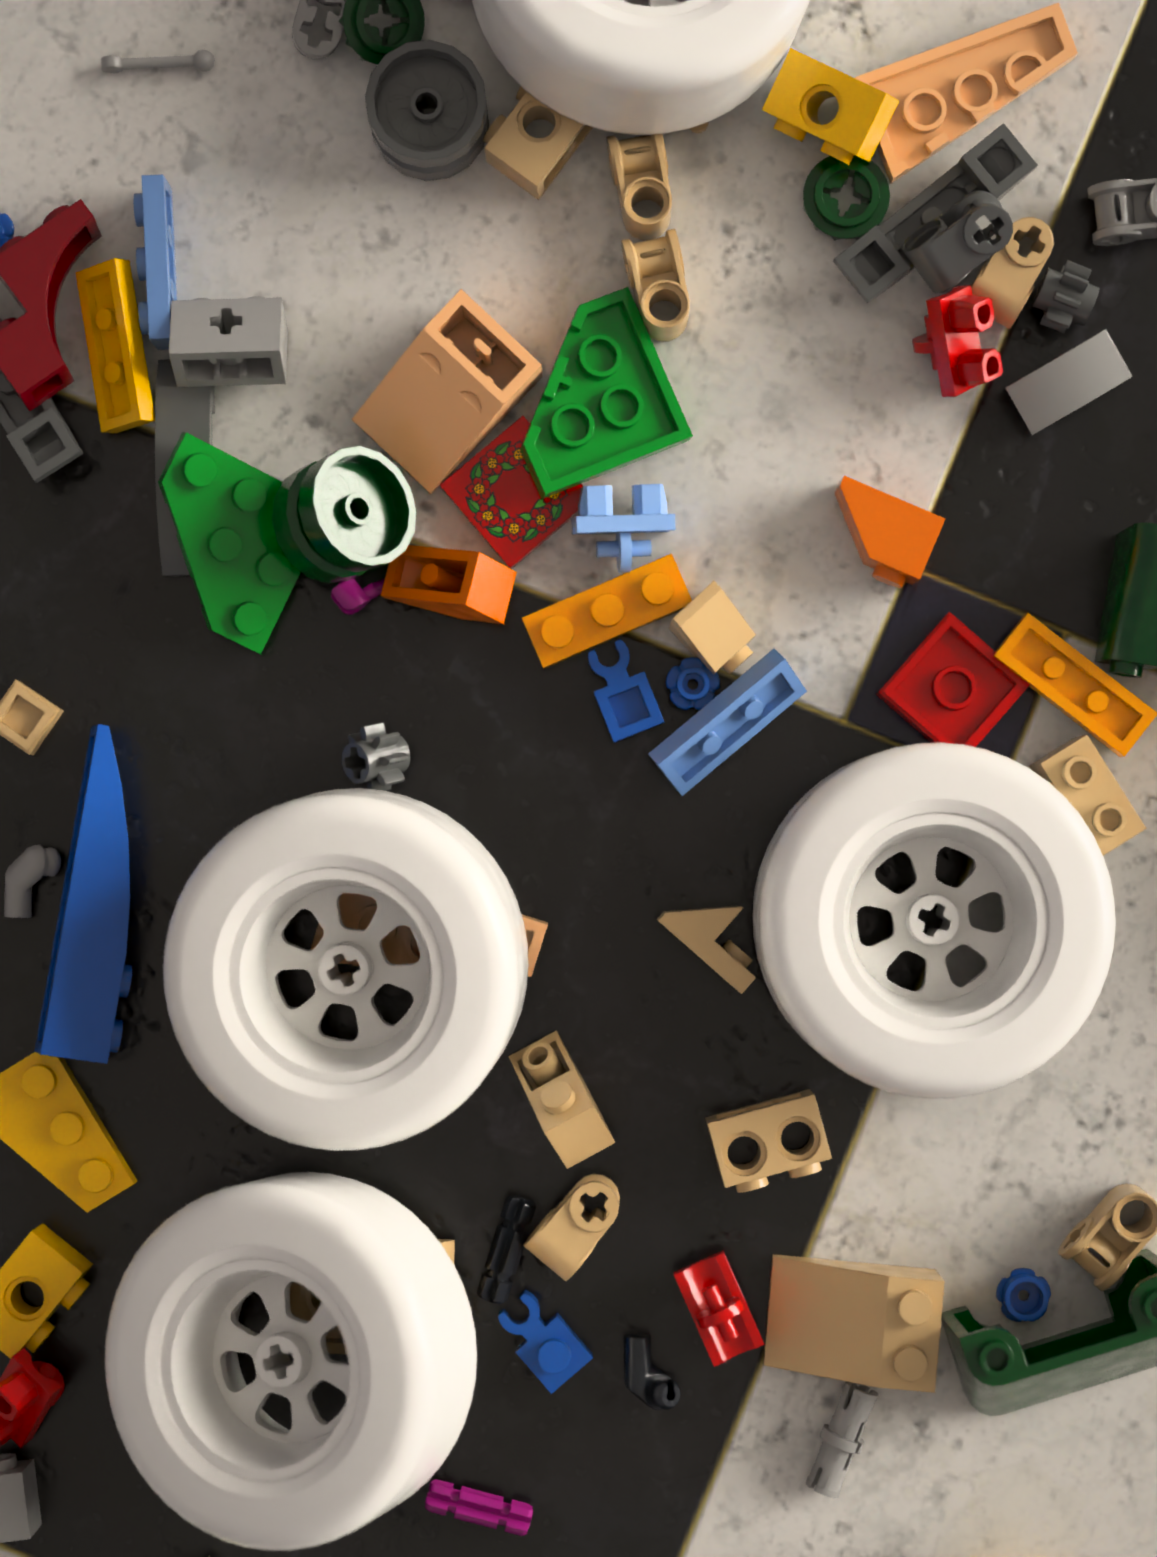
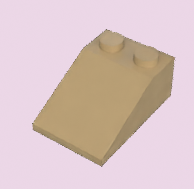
M773 1254L763 1365L878 1388L935 1393L945 1281L936 1269Z

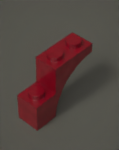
M81 199L71 206L63 205L54 209L45 217L43 225L25 237L16 236L8 240L0 248V280L25 313L19 318L11 317L0 322V372L29 412L74 382L69 369L61 357L57 343L55 322L57 302L65 278L74 263L91 244L102 237L94 216Z

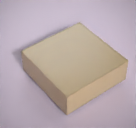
M15 679L0 701V735L27 754L34 756L64 711L21 681Z

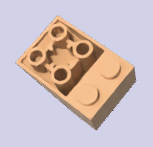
M460 289L422 329L354 415L352 421L428 493L432 494L543 377L542 364Z

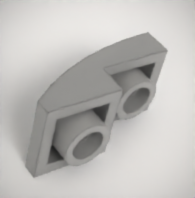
M1107 329L1008 385L1006 390L1033 435L1130 379L1132 374Z

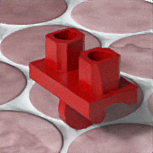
M961 285L952 288V291L926 300L928 315L924 316L927 333L912 339L915 353H930L932 369L938 370L942 397H956L977 385L988 383L1001 376L1003 368L1000 353L995 348L981 349L979 332L991 328L995 319L992 299L972 295L971 285Z
M723 1250L673 1272L714 1367L741 1353L765 1345Z
M25 1348L11 1357L0 1378V1447L10 1439L20 1448L32 1440L50 1407L55 1405L60 1399L65 1384L59 1370L46 1362H32L31 1354Z

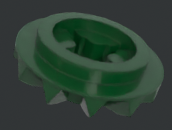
M344 0L343 15L339 22L343 26L347 38L345 44L351 47L360 56L362 61L378 65L387 53L403 44L421 41L425 18L420 0ZM378 4L382 5L383 14L391 15L392 18H400V23H392V26L384 28L383 37L380 36L378 27L370 26V23H364V18H369L370 15L378 13Z
M856 155L853 156L850 165L832 156L824 158L811 170L803 188L804 211L812 221L815 230H821L825 234L830 235L834 240H858L874 226H879L885 217L890 201L889 185L882 170L873 161L868 162ZM848 177L853 178L851 184L853 187L852 194L854 197L859 198L861 203L851 204L848 211H845L844 216L840 217L838 200L830 197V193L840 192L843 185H846Z

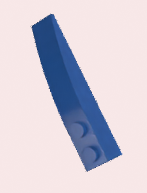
M96 724L90 729L34 1051L41 1055L107 1064L109 1052H118L122 1038L123 1021L115 1019L119 997L127 998L132 979V966L125 965L130 908L129 840L122 784L110 728L107 725Z

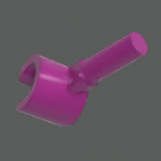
M354 578L342 581L332 589L331 598L343 613L353 615L363 609L371 599L381 594L385 578L370 583L363 589Z

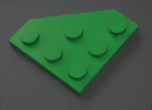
M628 287L579 305L573 315L520 448L541 499L685 443L693 437Z
M182 432L159 478L158 484L164 501L168 504L189 575L193 578L203 607L201 610L207 628L243 647L261 654L301 571L290 564L278 545L272 523L274 497L283 482L187 432Z

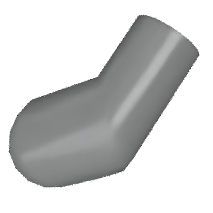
M41 845L28 847L7 868L5 873L4 917L32 918V887L42 876H55L60 870L61 857L56 849L52 847L43 849Z

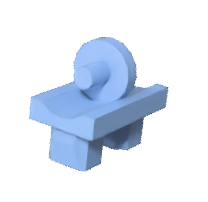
M663 484L632 485V515H613L612 485L581 487L578 516L571 518L572 535L616 533V541H596V557H616L619 573H630L632 557L651 556L652 553L651 540H631V533L670 532L676 530L675 514H667V501Z

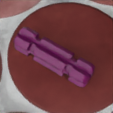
M438 1479L431 1481L425 1500V1509L427 1511L446 1516L448 1511L454 1513L455 1519L496 1529L497 1525L505 1526L504 1532L519 1536L527 1534L533 1515V1507L529 1503L512 1499L511 1504L503 1502L504 1497L465 1486H461V1490L453 1489V1483Z

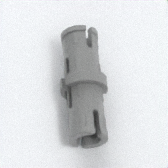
M845 1382L840 1401L830 1424H824L820 1433L823 1442L805 1484L809 1488H814L815 1486L814 1491L824 1496L838 1498L855 1453L860 1454L864 1445V1440L861 1436L870 1412L879 1396L874 1390L869 1392L870 1387L866 1385Z

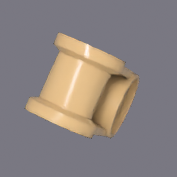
M663 134L644 135L618 140L615 135L607 136V151L614 186L617 187L622 220L626 230L633 237L640 240H651L660 237L669 226L672 208L668 162ZM651 200L660 206L661 212L652 218H643L633 211V206L639 201Z
M1026 217L1015 221L1009 243L1002 250L993 254L989 261H985L971 285L972 295L992 299L994 321L1008 329L1012 327L1034 289L1033 284L1054 246L1053 233L1050 227L1040 219ZM1024 236L1033 240L1031 245L1032 251L1026 258L1017 253L1020 246L1019 242Z
M666 230L664 237L632 243L630 239L621 240L623 260L631 289L633 288L638 311L650 338L657 341H671L678 338L685 331L688 323L690 298L684 278V264L676 230ZM659 301H669L678 308L680 313L670 321H661L651 314L650 308Z
M603 1174L584 1176L574 1185L559 1205L543 1218L523 1246L564 1281L569 1280L585 1262L599 1239L617 1218L620 1202V1193L617 1185L612 1179ZM599 1192L606 1195L604 1203L605 1212L599 1208L593 1209L591 1213L585 1211V1193L591 1197H595Z
M1125 1183L1115 1186L1094 1210L1070 1231L1060 1245L1058 1254L1065 1260L1072 1258L1094 1277V1286L1100 1291L1110 1288L1125 1273L1135 1256L1157 1234V1202L1146 1191L1134 1184ZM1133 1200L1143 1201L1144 1214L1141 1220L1131 1225L1122 1224L1120 1221V1211L1123 1206ZM1088 1248H1093L1103 1259L1099 1260Z

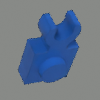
M621 639L614 643L619 654V661L612 667L603 666L599 662L595 650L588 652V663L591 670L597 676L604 678L607 684L606 687L593 691V694L613 743L664 723L645 672L629 677L626 668L629 664L630 654L628 647Z
M524 1290L520 1294V1299L528 1307L529 1315L523 1320H515L503 1308L499 1312L498 1318L506 1331L515 1335H522L526 1339L516 1348V1353L552 1394L592 1360L593 1353L558 1312L545 1323L540 1317V1305L537 1298L531 1292Z

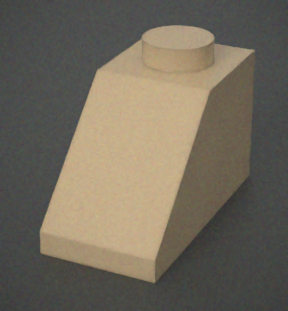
M715 581L709 584L672 619L668 628L694 657L701 660L713 675L722 667L730 675L753 654V651L747 644L756 634Z

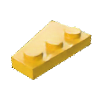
M34 1052L0 1073V1139L85 1212H90L138 1182L64 1058L41 1055Z

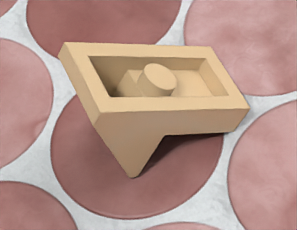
M742 906L664 911L657 918L664 927L739 993L742 994L756 979L747 970V967L753 962L747 954L729 939L722 947L715 942L718 936L743 909Z

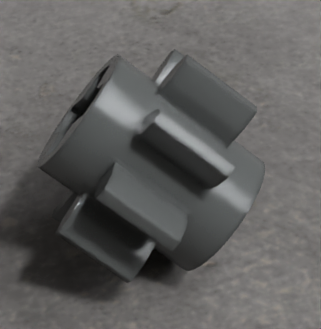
M1067 260L1065 266H1062L1060 272L1049 267L1047 268L1032 303L1033 307L1043 310L1044 314L1040 322L1041 325L1064 333L1066 328L1070 327L1071 322L1081 326L1085 325L1100 290L1099 287L1089 284L1088 278L1092 269Z
M380 722L363 726L359 733L348 735L349 744L343 750L342 765L345 774L354 785L366 782L367 789L386 791L390 790L393 784L405 781L403 772L408 769L410 764V750L399 732L386 734L384 723Z

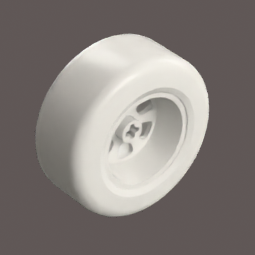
M472 0L484 37L496 58L510 76L539 102L562 116L593 128L621 134L653 135L677 132L705 124L730 112L746 101L769 79L790 49L810 0H689L683 3H679L676 0H648L649 6L631 4L621 0Z
M938 742L894 747L860 758L822 779L804 794L777 828L766 849L754 891L752 917L757 959L768 990L787 1022L817 1053L846 1074L873 1087L909 1097L944 1099L977 1095L1010 1084L1043 1065L1064 1047L1090 1014L1104 985L1114 948L1115 906L1109 873L1096 840L1080 814L1056 788L1028 767L995 752L964 744ZM943 847L957 850L974 861L973 871L958 887L948 886L936 878L937 854ZM898 852H904L910 858L915 873V882L902 893L896 894L878 882L875 871L888 858ZM990 892L997 893L1000 896L1003 909V927L997 932H989L972 927L968 915V905L972 900ZM934 905L938 906L936 916L943 919L942 925L939 929L929 928L925 934L923 932L925 923L918 919V914L921 909L932 910ZM864 906H871L889 911L893 923L892 935L874 945H863L857 928L858 910ZM964 944L984 958L985 968L974 979L962 986H956L951 981L945 959L952 950ZM904 951L913 952L925 960L924 983L917 991L900 987L887 978L888 967Z
M363 788L335 789L297 798L252 816L231 830L205 855L182 890L169 923L163 963L164 993L175 1036L187 1061L212 1095L231 1112L264 1133L289 1143L334 1151L362 1150L399 1142L429 1129L461 1106L480 1086L504 1052L519 1020L527 989L529 967L528 943L521 911L506 876L491 854L466 828L445 813L405 795ZM343 893L361 894L372 897L376 901V912L366 929H353L343 924L339 907V898ZM301 909L311 911L324 932L322 939L312 950L288 942L284 936L286 927ZM398 926H408L416 939L420 959L415 963L392 964L384 954L382 940ZM344 959L347 961L357 960L360 969L352 976L350 972L340 973L337 964ZM304 969L310 973L315 986V993L301 1006L290 1007L281 992L277 978L278 974L282 970ZM384 984H392L405 989L412 994L414 999L407 1013L396 1024L386 1022L373 1002L375 994ZM331 1004L347 1005L354 1009L358 1026L356 1039H338L322 1033L321 1021Z
M286 1173L226 1187L206 1194L174 1213L147 1238L125 1270L114 1297L106 1332L105 1374L110 1407L123 1444L139 1473L163 1502L190 1524L223 1541L260 1550L288 1551L315 1547L335 1541L356 1531L411 1497L429 1481L455 1445L468 1415L476 1380L477 1348L471 1307L458 1272L441 1243L412 1211L393 1197L360 1181L326 1173ZM293 1282L302 1284L321 1300L319 1308L310 1321L298 1318L291 1312L289 1290ZM253 1292L262 1298L270 1318L267 1326L259 1334L238 1322L244 1300ZM336 1326L339 1327L343 1336L349 1362L335 1361L329 1356L325 1337ZM237 1352L251 1355L255 1365L256 1378L248 1386L240 1369ZM288 1353L292 1354L294 1360L290 1361ZM322 1380L342 1390L347 1398L344 1408L330 1422H326L321 1418L312 1398L313 1390ZM271 1393L279 1394L290 1401L292 1427L290 1430L278 1424L262 1409Z

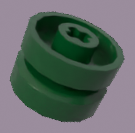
M362 446L341 448L319 461L300 468L284 479L274 497L272 523L277 543L290 564L308 578L329 584L353 579L368 570H373L392 562L404 553L415 533L417 510L411 487L400 469L382 453Z

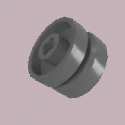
M433 40L405 43L383 57L371 73L365 101L372 136L385 161L403 175L424 181L447 179L468 168L483 150L485 144L484 137L489 129L484 80L473 61L454 46ZM424 109H436L431 114H424Z

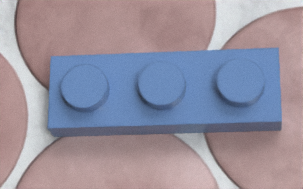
M163 174L141 175L142 193H135L133 199L135 222L137 227H144L145 247H138L136 249L138 278L140 281H146L147 301L139 302V325L142 335L149 334V340L157 350H169L172 301L177 300L172 188Z
M773 648L649 752L648 755L671 785L683 796L798 700L807 690L786 659Z

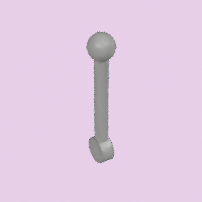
M199 50L195 55L142 58L104 56L101 58V70L107 73L122 72L123 69L196 67V69L206 72L213 67L215 60L212 53L207 50Z

